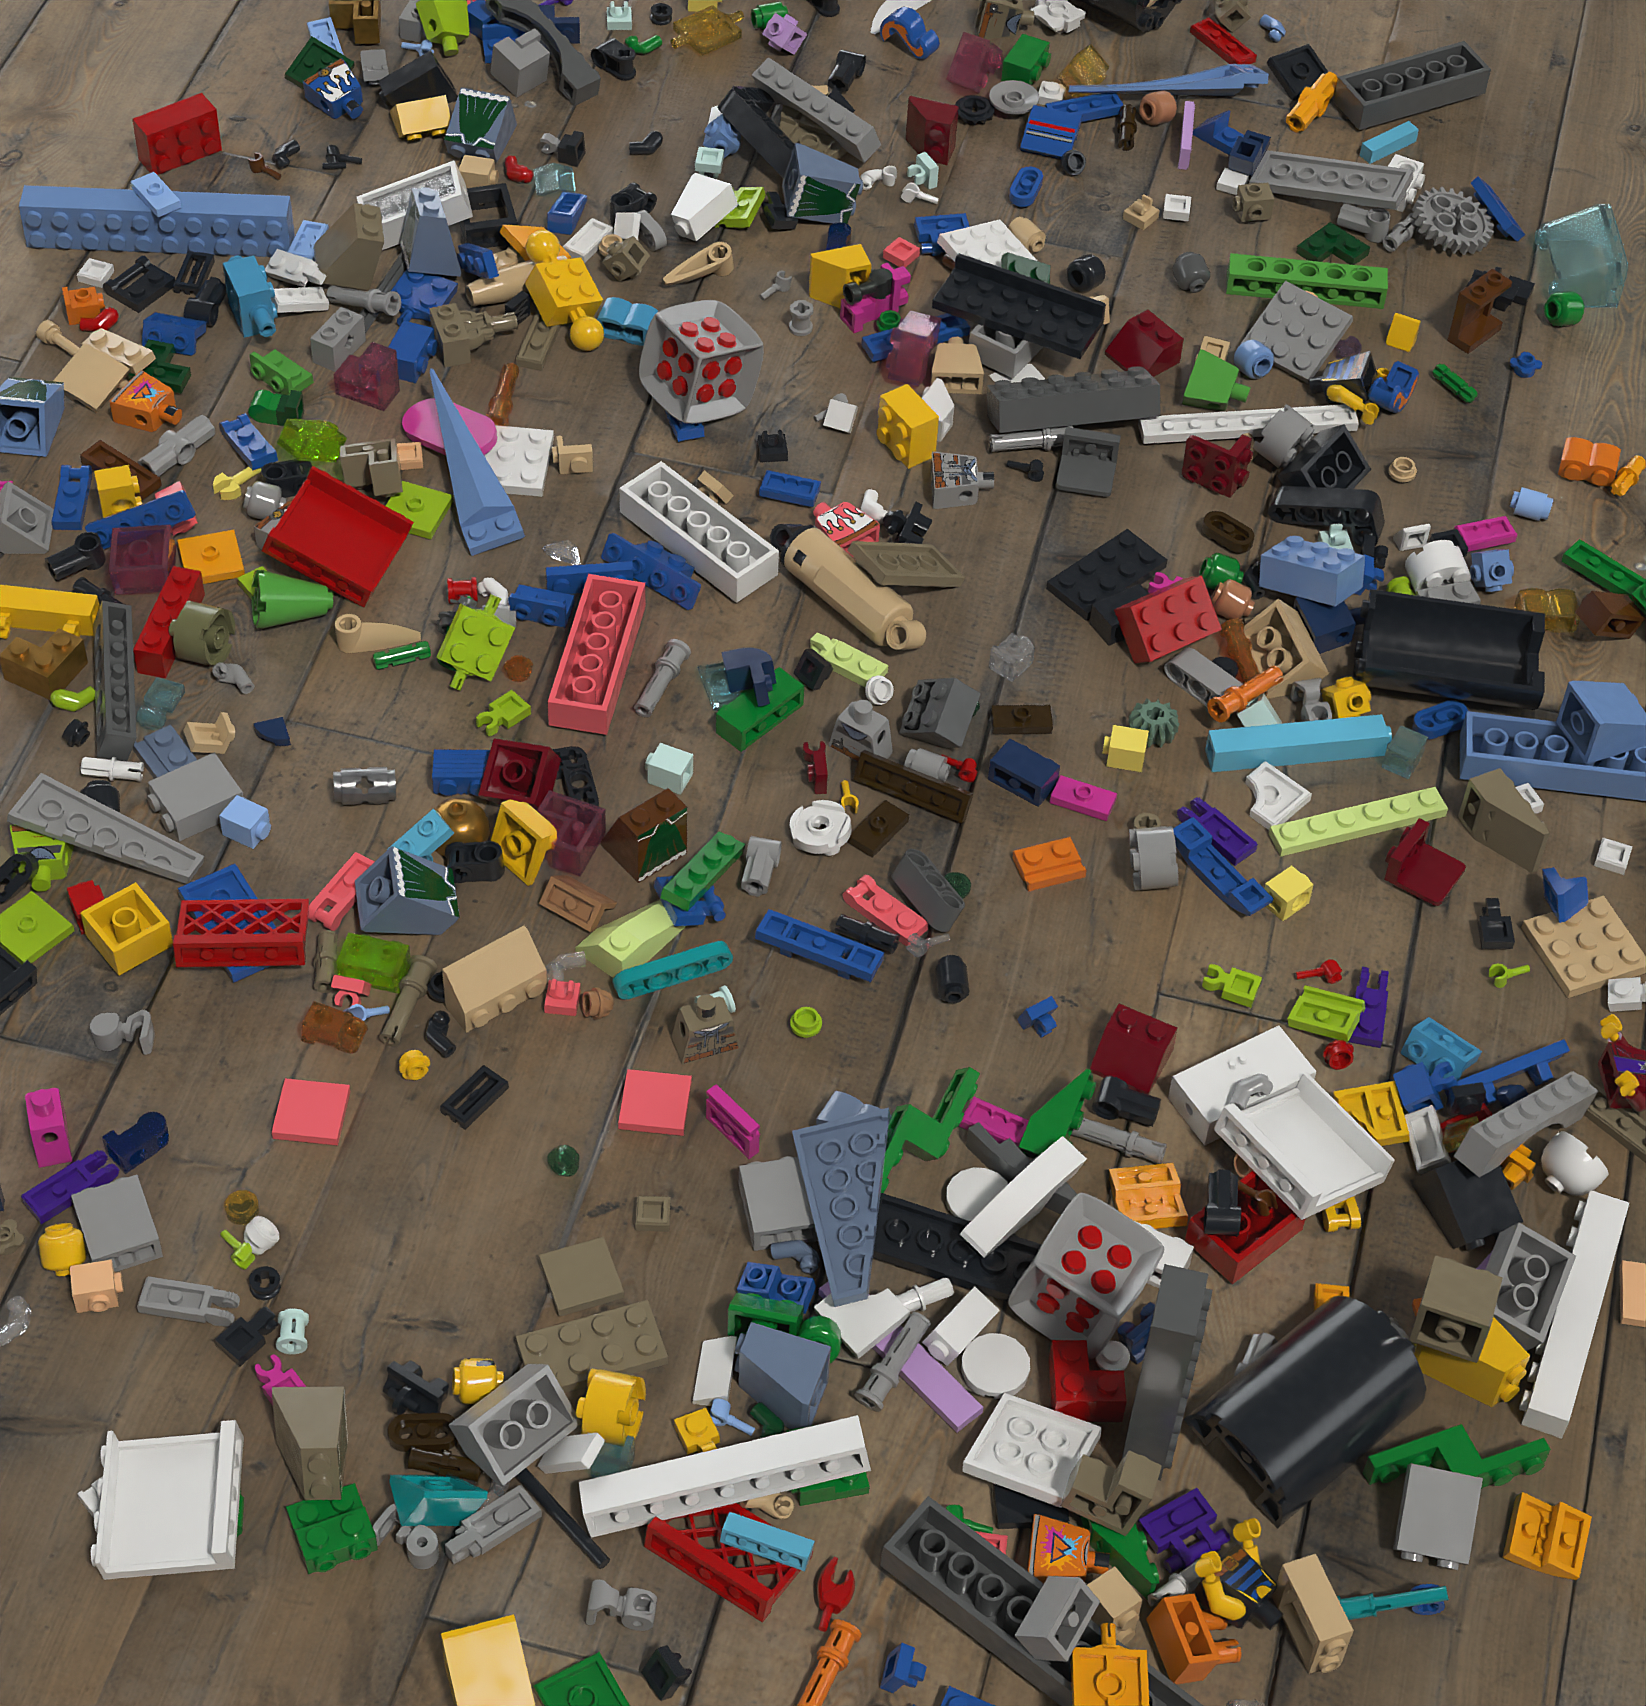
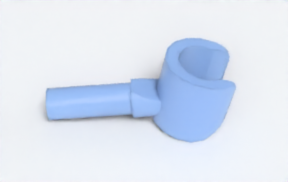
M428 39L423 40L421 44L402 42L401 47L416 50L419 56H422L430 51L432 42Z
M355 1004L344 1009L342 1013L351 1012L353 1014L354 1020L345 1023L347 1027H353L371 1016L390 1013L389 1006L369 1009L364 1008L360 1004Z
M719 1398L713 1400L710 1416L715 1426L728 1424L752 1436L755 1428L730 1415L731 1404L728 1401Z

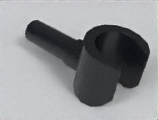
M329 145L326 148L328 154L326 155V160L328 163L350 162L362 164V158L340 154L339 148L335 145Z
M1011 460L1007 461V467L1028 472V478L1034 482L1042 481L1044 471L1043 463L1040 460H1032L1030 464Z

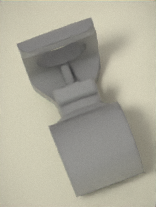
M1321 678L1295 681L1293 683L1290 698L1293 702L1303 701L1301 710L1302 722L1332 719L1329 703L1319 701Z
M140 1010L130 1015L126 1023H122L116 1013H101L92 1019L90 1030L94 1044L98 1049L112 1051L122 1043L123 1039L132 1042L136 1029L142 1028L139 1040L143 1054L147 1055L152 1052L155 1031L151 1016L146 1010Z
M395 1504L386 1508L373 1525L377 1547L380 1546L395 1525H401ZM418 1525L415 1528L414 1526H400L396 1534V1542L401 1545L403 1543L406 1544L409 1563L417 1569H428L436 1564L439 1558L436 1533L425 1525Z
M595 1580L591 1586L586 1624H595L597 1612L604 1608H609L610 1616H621L622 1624L625 1627L636 1631L650 1630L654 1625L657 1596L648 1590L633 1587L628 1588L624 1596H619V1591L612 1588L604 1580Z

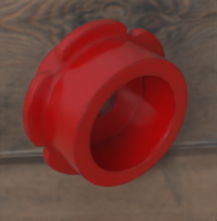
M1344 1040L1332 1041L1323 1051L1324 1061L1333 1069H1344L1353 1062L1354 1048L1352 1044L1346 1043Z

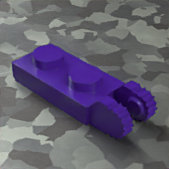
M1200 797L1191 800L1190 806L1193 811L1184 806L1177 810V818L1182 823L1194 817L1213 836L1211 845L1234 866L1256 852L1258 845L1256 841L1215 807L1212 808L1200 799Z
M1361 968L1359 984L1356 987L1354 998L1364 1000L1366 1009L1360 1014V1020L1349 1040L1350 1043L1381 1048L1388 999L1386 988L1389 971L1381 970L1377 982L1378 989L1367 988L1370 976L1369 968Z
M97 1150L82 1160H76L25 1192L21 1198L24 1205L42 1225L73 1205L72 1194L79 1193L86 1188H95L108 1184L116 1179L120 1170L115 1164H108L103 1168L102 1166L107 1163L108 1156L103 1150Z

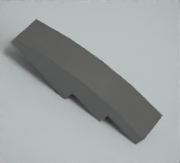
M979 1122L968 1128L966 1147L989 1170L999 1173L1008 1184L1037 1158L1029 1160L1010 1138L998 1144ZM1065 1182L1055 1191L1044 1207L1061 1215L1077 1193Z

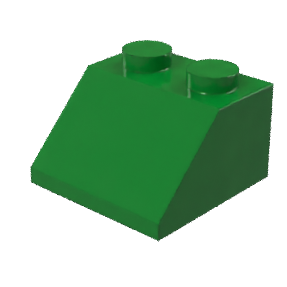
M736 1293L728 1308V1336H737L738 1341L741 1333L747 1334L751 1322L798 1336L799 1328L803 1323L804 1305L796 1304L790 1300L778 1301L763 1298L755 1293Z

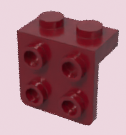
M1242 434L1232 448L1227 450L1200 437L1190 435L1186 440L1182 476L1191 482L1231 498L1239 486L1243 487L1249 478L1250 472L1247 471V467L1253 456V451L1250 450L1252 438Z
M1419 818L1412 828L1406 827L1400 838L1399 846L1393 845L1385 859V862L1389 864L1384 880L1434 906H1439L1465 872L1466 865L1426 844L1425 840L1430 823Z

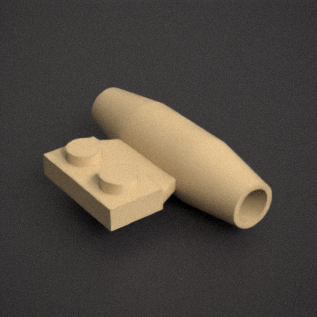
M513 247L494 253L493 256L499 276L492 279L481 277L467 284L465 291L471 306L501 303L511 300L521 291L530 294L525 282L537 263L532 260L525 261ZM557 256V259H558V260H565V259H567V257H566V256Z

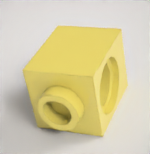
M1291 865L1265 883L1264 889L1274 898L1273 902L1266 907L1284 921L1309 904L1314 884L1310 882L1305 874L1300 873Z

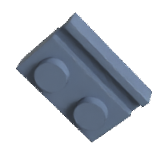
M171 724L144 736L143 741L138 743L135 741L133 751L140 761L144 763V766L154 779L197 760Z

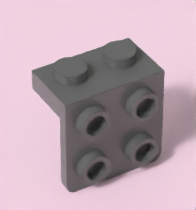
M1066 427L1056 487L1059 490L1104 497L1110 496L1121 435Z

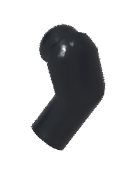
M651 131L643 141L629 142L630 155L653 154L663 142L662 134L658 131Z
M291 140L275 150L272 161L276 163L279 169H284L290 164V160L287 157L300 151L298 142Z
M1261 560L1251 564L1243 575L1245 585L1251 589L1252 598L1256 600L1265 595L1264 588L1259 587Z
M440 1010L436 1011L428 1022L426 1039L447 1058L455 1052L456 1045L446 1037L450 1016L445 1011Z

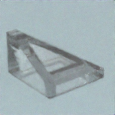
M570 540L542 547L543 552L553 559L574 565L581 564L577 546Z

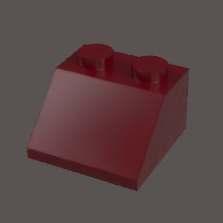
M909 96L906 141L917 154L926 152L935 163L948 165L956 144L959 106Z
M1147 309L1125 323L1105 350V355L1124 371H1128L1130 367H1143L1155 377L1180 363L1184 338Z
M494 738L478 796L499 805L510 799L526 802L538 813L546 816L561 758L548 746Z
M1119 1003L1105 1027L1090 1070H1092L1093 1074L1103 1078L1112 1076L1122 1079L1127 1083L1129 1089L1149 1095L1173 1052L1178 1028Z

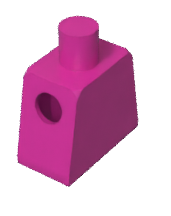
M59 1088L40 1089L27 1093L25 1100L29 1128L39 1168L72 1162L66 1114ZM52 1132L57 1135V1139L52 1142H46L44 1135L45 1133Z

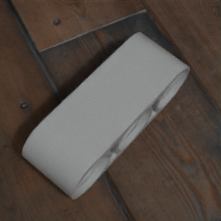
M1190 647L1182 650L1164 666L1167 677L1173 683L1205 706H1207L1211 698L1224 695V692L1229 687L1243 685L1236 678Z

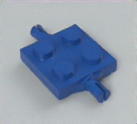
M406 269L391 290L397 292L401 298V308L399 311L402 314L397 319V324L401 326L403 321L410 322L412 318L430 322L429 308L449 304L457 292L458 283L443 278V275L409 272Z

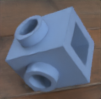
M722 114L711 121L705 128L703 145L708 148L724 149V158L729 154L733 155L740 148L741 133Z
M1509 549L1471 553L1472 566L1470 567V574L1475 587H1485V592L1503 590L1502 585L1512 583L1514 566L1509 557Z

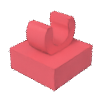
M334 975L331 987L339 990L334 998L335 1005L342 1007L343 999L349 995L353 999L351 1006L355 1004L361 1005L359 995L369 997L372 984L364 980Z
M557 979L549 980L544 1013L576 1016L581 992L580 983H574L572 980H569V982L557 981Z

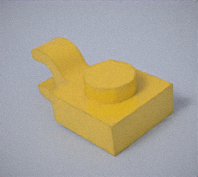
M707 1408L674 1419V1428L687 1455L696 1451L701 1453L717 1449L715 1444L720 1443V1435Z

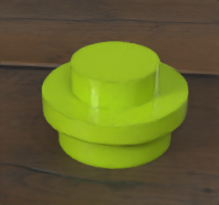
M801 1007L791 1016L790 1027L800 1037H813L822 1028V1018L815 1009Z

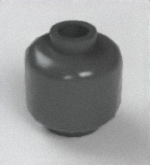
M1185 252L1176 258L1172 272L1180 289L1183 291L1190 290L1193 293L1204 289L1205 284L1210 279V271L1203 256L1194 252Z

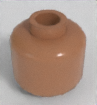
M1156 91L1146 94L1142 98L1139 108L1142 119L1152 126L1170 122L1176 115L1177 110L1174 97L1167 91Z
M1228 579L1224 583L1219 582L1211 596L1216 614L1233 622L1238 621L1242 616L1248 617L1255 604L1251 600V589L1232 579Z

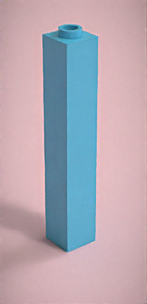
M1382 714L1209 730L1205 752L1211 772L1253 769L1259 767L1265 761L1274 767L1385 756L1387 745L1392 741V732L1390 726H1386Z

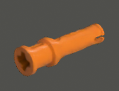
M1271 666L1243 685L1229 687L1224 692V695L1220 697L1215 696L1208 701L1207 708L1209 714L1215 721L1225 722L1229 719L1230 714L1243 711L1250 700L1283 681V678L1280 677L1283 676L1282 671L1277 666Z
M834 1619L831 1622V1633L825 1645L819 1647L817 1651V1660L819 1662L797 1706L823 1705L838 1672L847 1668L849 1664L847 1657L854 1643L859 1642L862 1637V1633L857 1627L840 1619Z

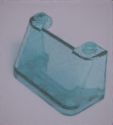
M1596 204L1541 224L1540 228L1535 231V244L1539 245L1540 250H1549L1555 271L1554 280L1549 283V296L1556 292L1571 291L1581 296L1584 308L1618 307L1627 277L1628 262L1611 205Z

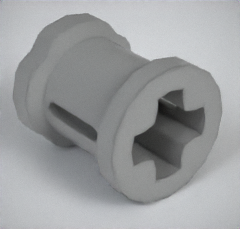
M797 300L790 305L792 320L789 323V330L796 336H806L813 330L810 316L813 314L814 307L806 300Z

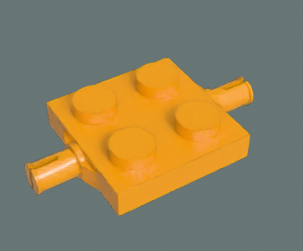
M1108 1623L1100 1625L1101 1645L1092 1648H1074L1071 1653L1072 1706H1150L1147 1650L1127 1649L1116 1645L1115 1624L1110 1623L1109 1629Z

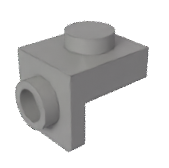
M385 49L360 51L363 80L369 81L371 85L380 84L379 80L389 75Z

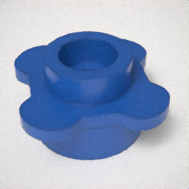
M1522 352L1519 357L1511 358L1510 365L1514 367L1515 374L1523 378L1532 377L1536 369L1542 368V362L1536 360L1529 352Z

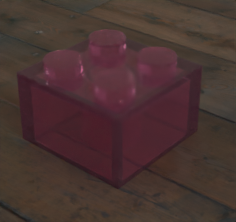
M171 525L112 528L109 574L115 595L161 592L172 567L176 563L177 547Z

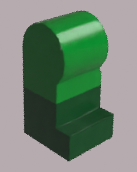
M258 390L254 393L248 409L249 416L257 422L299 428L305 412L302 391L291 390L290 395L273 394L268 390Z

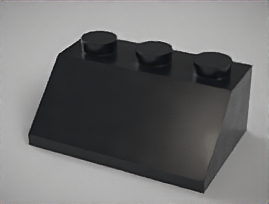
M1345 424L1320 431L1279 473L1278 478L1283 486L1354 489L1371 471V468Z

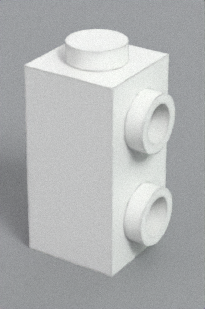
M974 1287L922 1343L928 1348L934 1358L948 1366L1000 1310Z

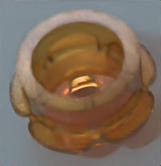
M522 655L512 656L504 664V670L507 671L509 679L514 682L526 681L532 673L533 662Z

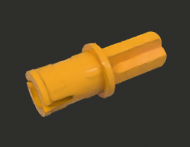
M1635 455L1626 466L1619 469L1617 478L1611 484V493L1613 495L1623 496L1631 486L1638 482L1639 475L1646 468V460L1643 457Z

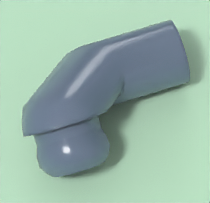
M802 1240L771 1244V1254L774 1260L793 1257L800 1262V1268L805 1273H813L818 1269V1263L820 1262L818 1252Z

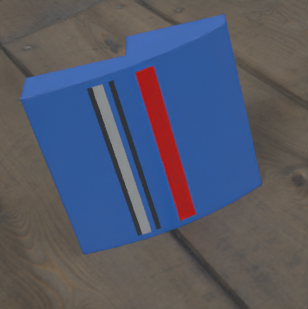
M1033 105L1020 150L1061 159L1066 151L1073 150L1083 116Z

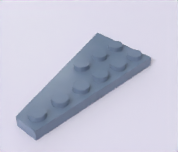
M889 1108L792 1131L834 1307L868 1299L890 1120Z

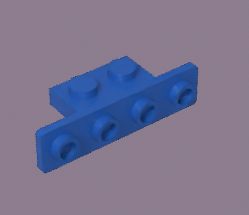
M180 490L88 523L85 529L87 532H94L99 535L104 550L132 539L136 541L141 540L157 530L160 532L166 531L177 523L193 518L196 513L185 491Z
M615 533L608 535L601 555L603 560L608 563L632 561L633 578L645 583L648 587L685 609H693L701 584L691 579L695 568L686 563L685 558L665 551L663 545L655 541L634 545Z

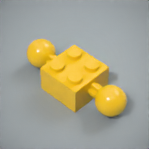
M547 230L535 231L527 239L526 252L529 258L537 264L533 267L525 285L545 325L548 327L573 323L570 328L572 343L583 351H591L598 348L604 339V328L594 318V315L603 299L581 257L558 260L557 256L560 252L558 238Z

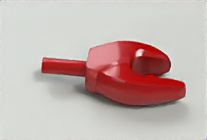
M833 1557L824 1567L817 1583L819 1607L823 1611L818 1629L822 1632L827 1631L832 1613L839 1614L850 1603L855 1591V1578L851 1570L848 1571L846 1579L842 1584L833 1582L838 1563L837 1557Z

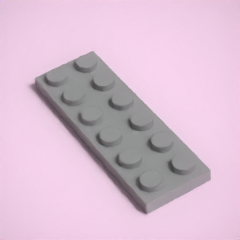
M1267 150L1251 177L1249 184L1268 182L1272 193L1397 210L1413 180V170Z

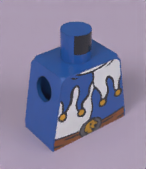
M342 58L303 81L305 98L331 118L337 119L345 113L353 119L361 115L363 111L360 105L363 102L361 86Z

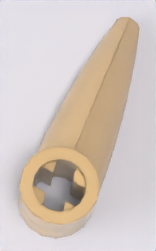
M716 242L704 248L663 277L665 285L688 282L711 273L718 276L729 275L734 269L731 247L725 242Z
M353 614L342 615L335 621L337 646L345 653L374 651L421 641V634L418 631L393 624L361 622L360 618Z

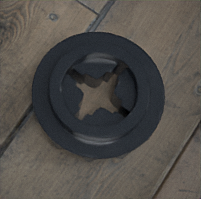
M977 95L962 97L955 104V106H959L958 119H963L965 124L969 122L974 125L976 123L985 124L986 120H992L995 107L989 99Z

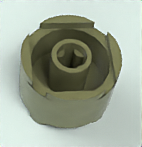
M187 601L178 618L172 620L169 627V634L173 637L176 657L206 665L223 663L227 659L233 645L228 643L230 634L235 635V620L232 612L213 605Z

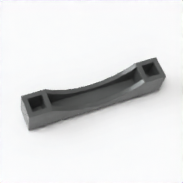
M486 0L485 7L500 23L512 26L525 33L535 28L541 34L540 43L550 52V56L553 58L558 70L559 90L573 106L598 95L601 81L599 73L586 62L584 56L577 52L570 44L568 38L560 33L553 21L543 14L535 2L532 0Z

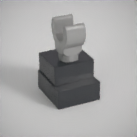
M574 131L572 135L565 134L561 141L550 133H544L540 139L541 142L548 143L544 145L541 151L546 154L558 152L559 163L578 167L586 154L583 132Z

